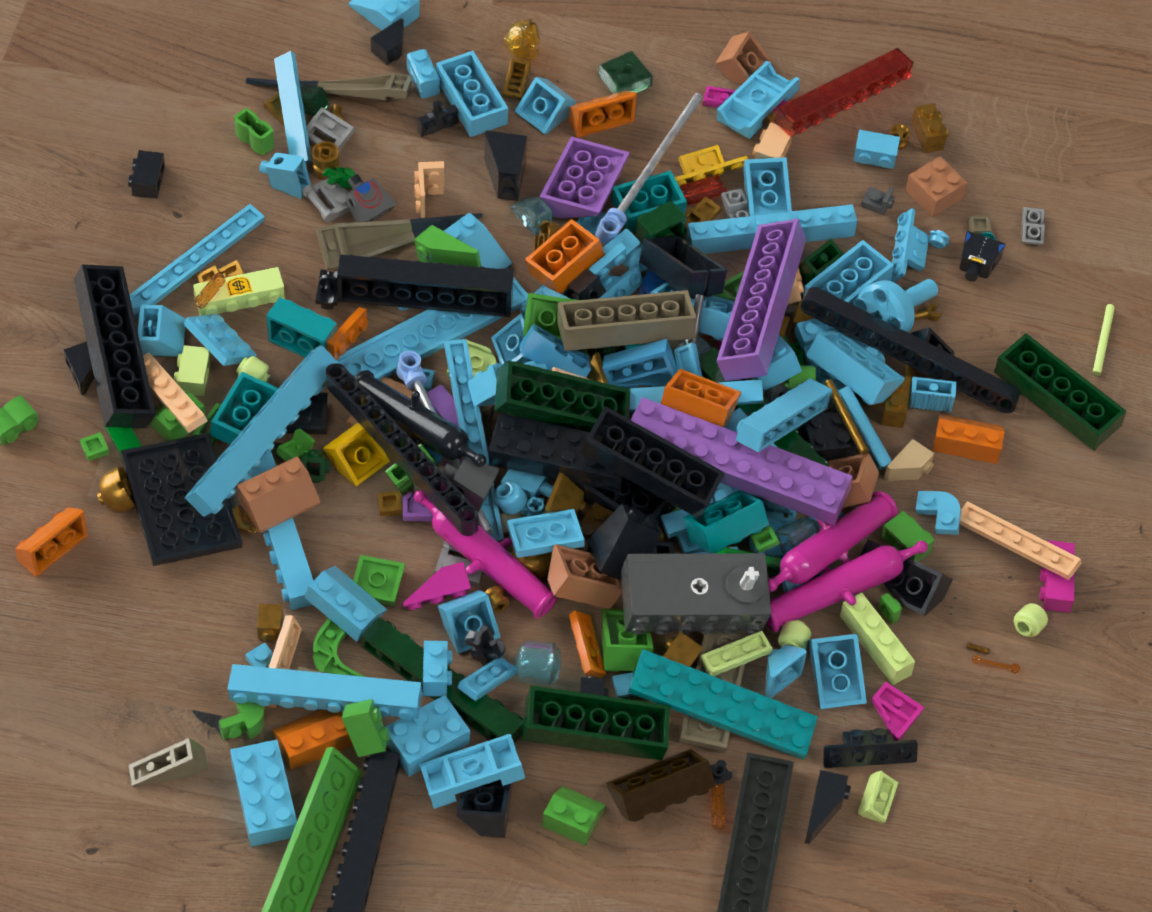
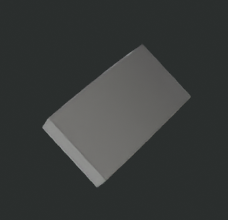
M741 189L721 193L729 219L749 216L748 201Z
M1023 208L1022 243L1043 246L1045 209Z

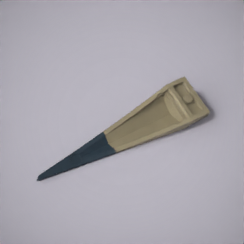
M389 73L352 79L299 82L301 91L388 102V97L394 100L406 99L412 84V76ZM246 78V84L279 88L277 80Z
M475 213L472 215L475 218H480L483 214ZM466 214L405 220L336 223L316 228V233L326 270L338 268L340 254L374 257L415 242L414 239L431 225L444 231Z

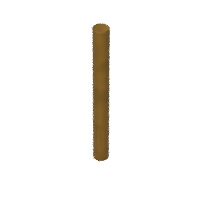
M831 379L825 381L824 385L832 389L831 398L860 454L867 453L868 448Z

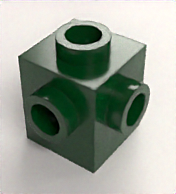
M308 450V453H304L302 459H300L313 483L324 481L326 473H330V460H326V453H321V450ZM311 463H319V466L312 467Z

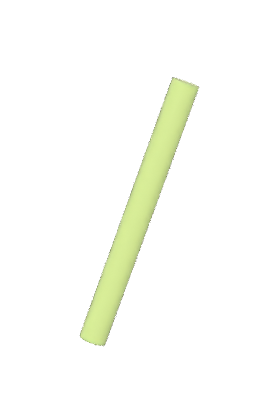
M1111 304L1106 306L1092 372L1094 376H1100L1102 372L1115 306Z

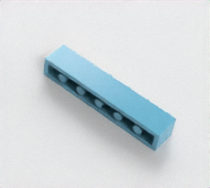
M811 378L800 383L786 394L777 397L773 402L768 405L766 404L760 410L742 419L737 425L736 441L760 452L826 410L829 405L832 389Z

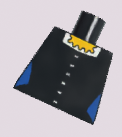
M967 231L959 267L961 271L966 272L965 278L971 282H975L978 276L988 278L1001 260L1006 243Z

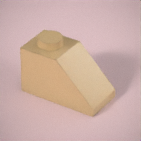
M912 439L887 466L884 479L886 481L918 480L924 473L928 474L933 468L934 453Z

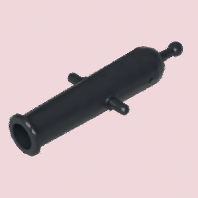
M369 370L361 371L354 377L416 444L418 440L448 460H455L465 456L471 459L477 467H482L486 464V457L483 454H477L469 448V438L463 429L422 406L419 391H413L410 399L376 379Z

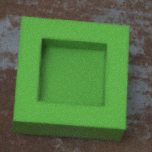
M101 432L80 439V445L88 462L109 454V449Z
M889 593L884 594L880 597L878 609L892 625L899 621L902 608L897 599L892 598Z

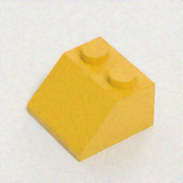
M356 423L323 447L333 467L356 487L390 462L384 450L359 423Z

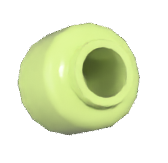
M255 356L245 357L236 370L239 373L238 376L241 372H244L266 383L270 378V375L267 374L269 366Z
M1033 603L1024 605L1014 616V626L1017 632L1026 637L1037 636L1048 622L1045 610Z
M800 620L788 621L782 626L778 638L779 646L790 645L806 650L811 637V631Z

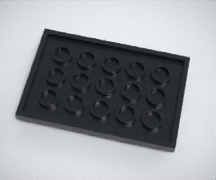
M209 433L120 451L153 566L243 547L229 499L225 498L222 504L224 506L215 515L210 513L205 517L185 499L186 495L217 461Z

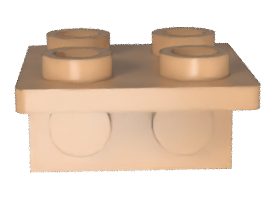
M444 161L418 162V171H414V193L416 200H419L415 201L416 214L420 213V218H425V195L444 194Z

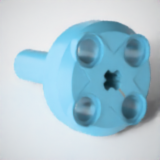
M926 279L904 291L894 282L887 280L877 281L864 287L860 291L858 298L854 300L853 305L909 333L914 325V307L935 297L938 294V287L933 280Z

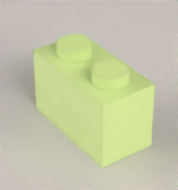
M183 346L182 354H178L177 367H179V372L174 373V381L184 392H191L195 396H205L211 364L210 351L206 347Z

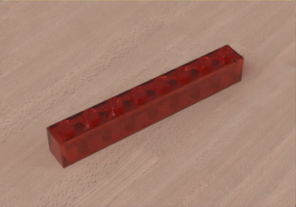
M896 48L778 107L774 123L789 137L801 134L804 130L818 125L821 121L827 118L830 119L835 114L846 111L857 103H862L870 96H875L880 91L891 88L902 80H907L912 73L911 70L914 62L899 48Z

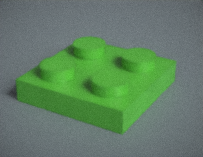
M360 555L353 581L380 604L395 607L405 570V563Z

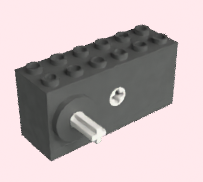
M765 553L628 554L621 569L625 632L640 635L645 632H655L656 634L682 632L683 634H689L692 631H701L702 634H711L714 631H723L725 634H733L737 631H746V633L754 634L763 630L771 615Z

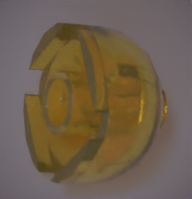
M532 19L515 22L509 27L507 34L504 36V46L513 57L519 60H535L539 53V50H535L536 44L540 43L539 32L536 23H531Z

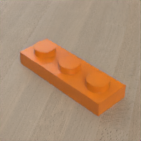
M358 307L326 342L327 351L336 360L367 329L369 323L367 309Z
M575 610L569 614L576 641V648L582 663L581 668L584 674L601 679L606 675V671L604 670L591 615Z

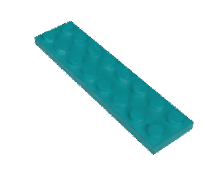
M644 649L640 653L628 689V693L657 704L669 705L672 710L802 760L807 756L818 716Z

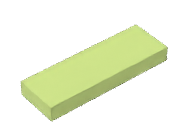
M763 631L704 653L700 655V661L709 675L716 676L768 655L773 651V648Z

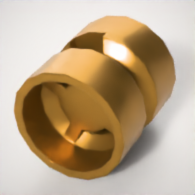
M319 142L312 149L313 174L316 178L325 180L329 178L322 175L326 168L334 169L335 167H340L339 148L332 142Z

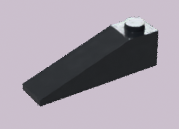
M867 539L860 556L882 545ZM907 558L903 562L902 572L894 579L883 584L903 606L926 616L944 600L953 579Z
M500 779L462 792L459 798L457 817L480 836L505 838L513 783L503 786Z

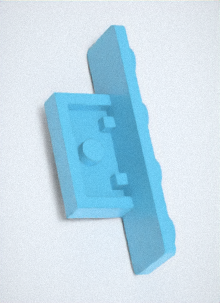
M913 208L906 213H902L897 221L898 229L895 235V247L892 252L894 268L891 282H896L906 274L907 265L918 272L925 268L930 235L913 226L916 212Z
M624 229L603 247L605 256L591 266L588 271L598 276L600 280L603 279L615 265L619 266L626 256L640 245V241L628 229Z
M632 266L621 277L608 274L600 281L606 292L600 298L630 296L643 283L638 266Z

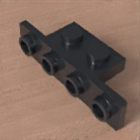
M876 728L874 730L861 731L855 729L842 732L843 744L825 745L823 747L824 768L914 763L917 761L918 743L916 740L893 741L889 729Z

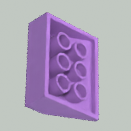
M571 137L540 195L541 213L557 218L599 216L630 152Z

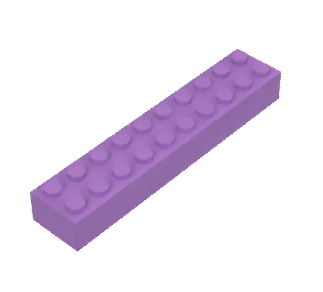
M799 219L758 225L717 357V363L725 381L761 377L768 373L806 242V236Z
M643 397L631 418V421L725 472L720 483L834 526L852 487V475L772 445L757 452L736 441L737 432Z

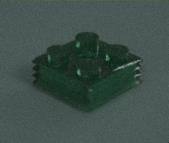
M633 51L600 64L598 68L599 77L613 94L624 91L637 93L651 87L653 83V75Z

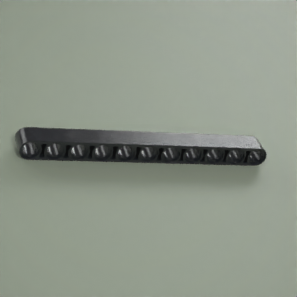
M811 287L807 290L800 305L801 310L805 314L934 379L956 382V390L1002 413L1010 414L1015 411L1021 395L1017 387L820 288Z
M333 363L327 366L326 386L334 397L459 533L465 536H472L477 533L478 511L343 365Z

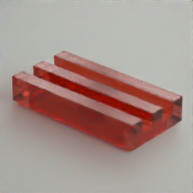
M719 175L680 186L688 206L701 202L705 196L713 199L727 191L723 187V182L720 181Z

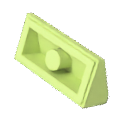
M882 771L871 774L858 814L880 823H886L898 782Z

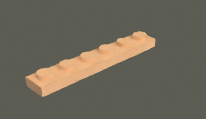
M149 352L143 355L151 391L185 430L190 433L206 423L207 418L157 360Z
M968 501L961 509L960 525L1067 580L1073 576L1082 564L1081 559Z

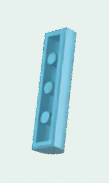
M850 386L838 390L868 448L867 453L870 454L878 471L886 468L892 460Z

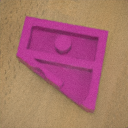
M887 682L881 686L871 701L895 741L901 740L924 710L922 705Z

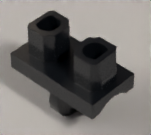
M320 270L315 301L316 304L321 305L322 309L332 310L338 304L337 271Z
M482 625L479 631L470 629L465 638L466 645L473 647L471 650L472 658L480 660L483 666L491 662L492 659L501 658L506 651L502 641L494 640L488 626Z

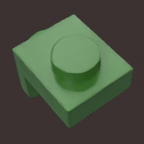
M299 428L295 431L292 440L278 446L276 454L283 458L284 461H289L297 456L299 459H302L304 453L312 450L315 440Z

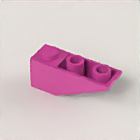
M464 562L441 567L403 602L402 609L408 607L409 611L422 608V603L431 602V605L444 602L445 597L453 596V599L467 595L466 592L471 587Z

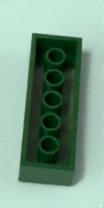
M1027 333L997 359L994 370L995 374L1007 383L1017 387L1022 395L1092 450L1097 449L1122 426L1127 412L1124 408Z
M510 360L497 369L495 411L586 432H591L605 406L629 419L630 389Z
M530 685L525 698L522 740L662 760L668 749L670 706Z

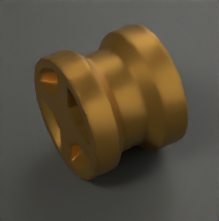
M903 124L893 125L889 135L900 137L898 150H903L908 145L910 130Z
M493 586L484 592L489 596L494 614L501 613L509 607L510 601L503 595L504 590L501 586Z

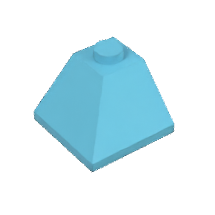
M520 313L491 337L501 366L508 360L522 364L530 362L521 355L519 348L524 338L522 337L525 314Z
M784 645L779 650L774 649L768 655L765 686L766 697L773 698L802 675L807 654L804 648Z

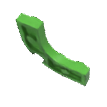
M329 618L320 628L314 641L313 659L316 670L330 674L365 677L348 668L340 661L337 650L347 633Z

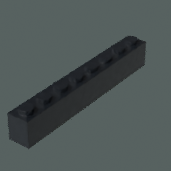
M384 751L370 754V757L365 758L363 771H366L365 778H360L358 792H361L360 798L354 801L353 813H355L354 821H349L347 834L350 835L349 842H344L342 856H345L343 864L339 863L336 878H339L338 886H333L331 900H334L332 908L328 907L327 912H365L400 768L399 753Z

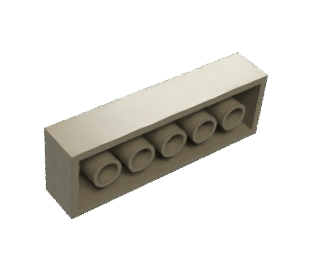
M688 290L558 302L557 324L565 351L652 343L663 339L668 341L686 340L696 337L697 317Z

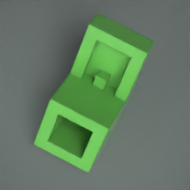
M252 702L236 703L238 714L219 720L221 736L224 740L239 737L242 733L246 732L248 739H253L264 727V706Z

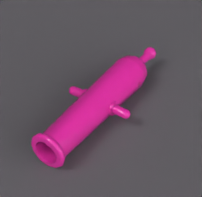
M421 490L415 492L414 500L419 504H423L432 513V527L437 535L472 562L466 568L468 574H473L477 570L483 571L531 610L535 619L542 618L550 611L558 597L554 596L545 584L506 550L512 544L510 538L497 542L479 524L478 531L474 535H462Z
M875 491L870 502L861 504L838 519L835 526L816 519L821 527L820 531L785 554L780 563L781 573L774 578L768 579L769 592L775 591L778 585L786 580L793 584L805 583L835 560H840L842 565L849 562L850 559L847 554H849L848 551L884 523L897 516L898 509L895 501L887 493Z
M921 540L915 546L898 551L893 546H881L831 570L827 566L821 571L823 575L771 599V615L766 623L773 632H777L788 621L800 619L842 600H846L849 605H855L856 598L854 595L897 577L903 570V562L917 553H925L928 550V544Z

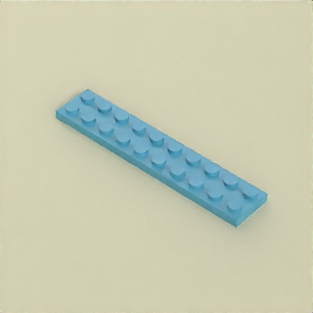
M515 278L513 282L511 313L520 309L528 296L527 292ZM426 310L346 351L337 361L353 377L361 371L369 370L376 379L380 380L384 376L389 377L396 373L399 357L402 352L414 351L419 354L422 360L443 349L445 341L460 340L501 319L502 316Z

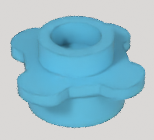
M940 230L930 231L929 243L932 246L944 249L946 245H949L948 241L950 238L945 232Z

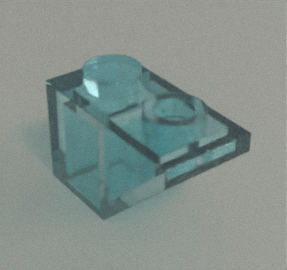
M526 197L510 206V209L533 236L540 233L541 229L538 226L542 221L552 222V210L540 197Z

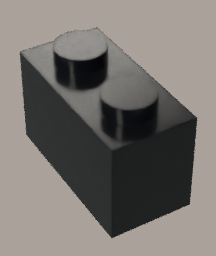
M139 150L137 158L133 159V175H129L128 187L132 189V196L158 199L165 170L164 153Z

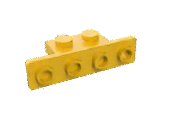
M715 145L680 156L678 159L684 175L674 178L679 187H682L689 180L698 182L705 179V176L709 174L713 176L723 174L724 170L731 168L732 171L740 169L748 158L743 156L724 162L719 145Z

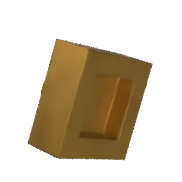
M400 491L377 493L380 517L402 515Z

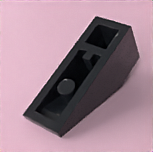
M820 770L805 838L806 844H810L841 809L843 799L848 800L851 786L847 785L848 776Z

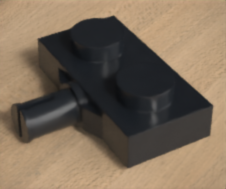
M434 101L433 111L418 118L419 135L423 137L434 134L439 130L458 124V108L456 105L442 108L441 101Z

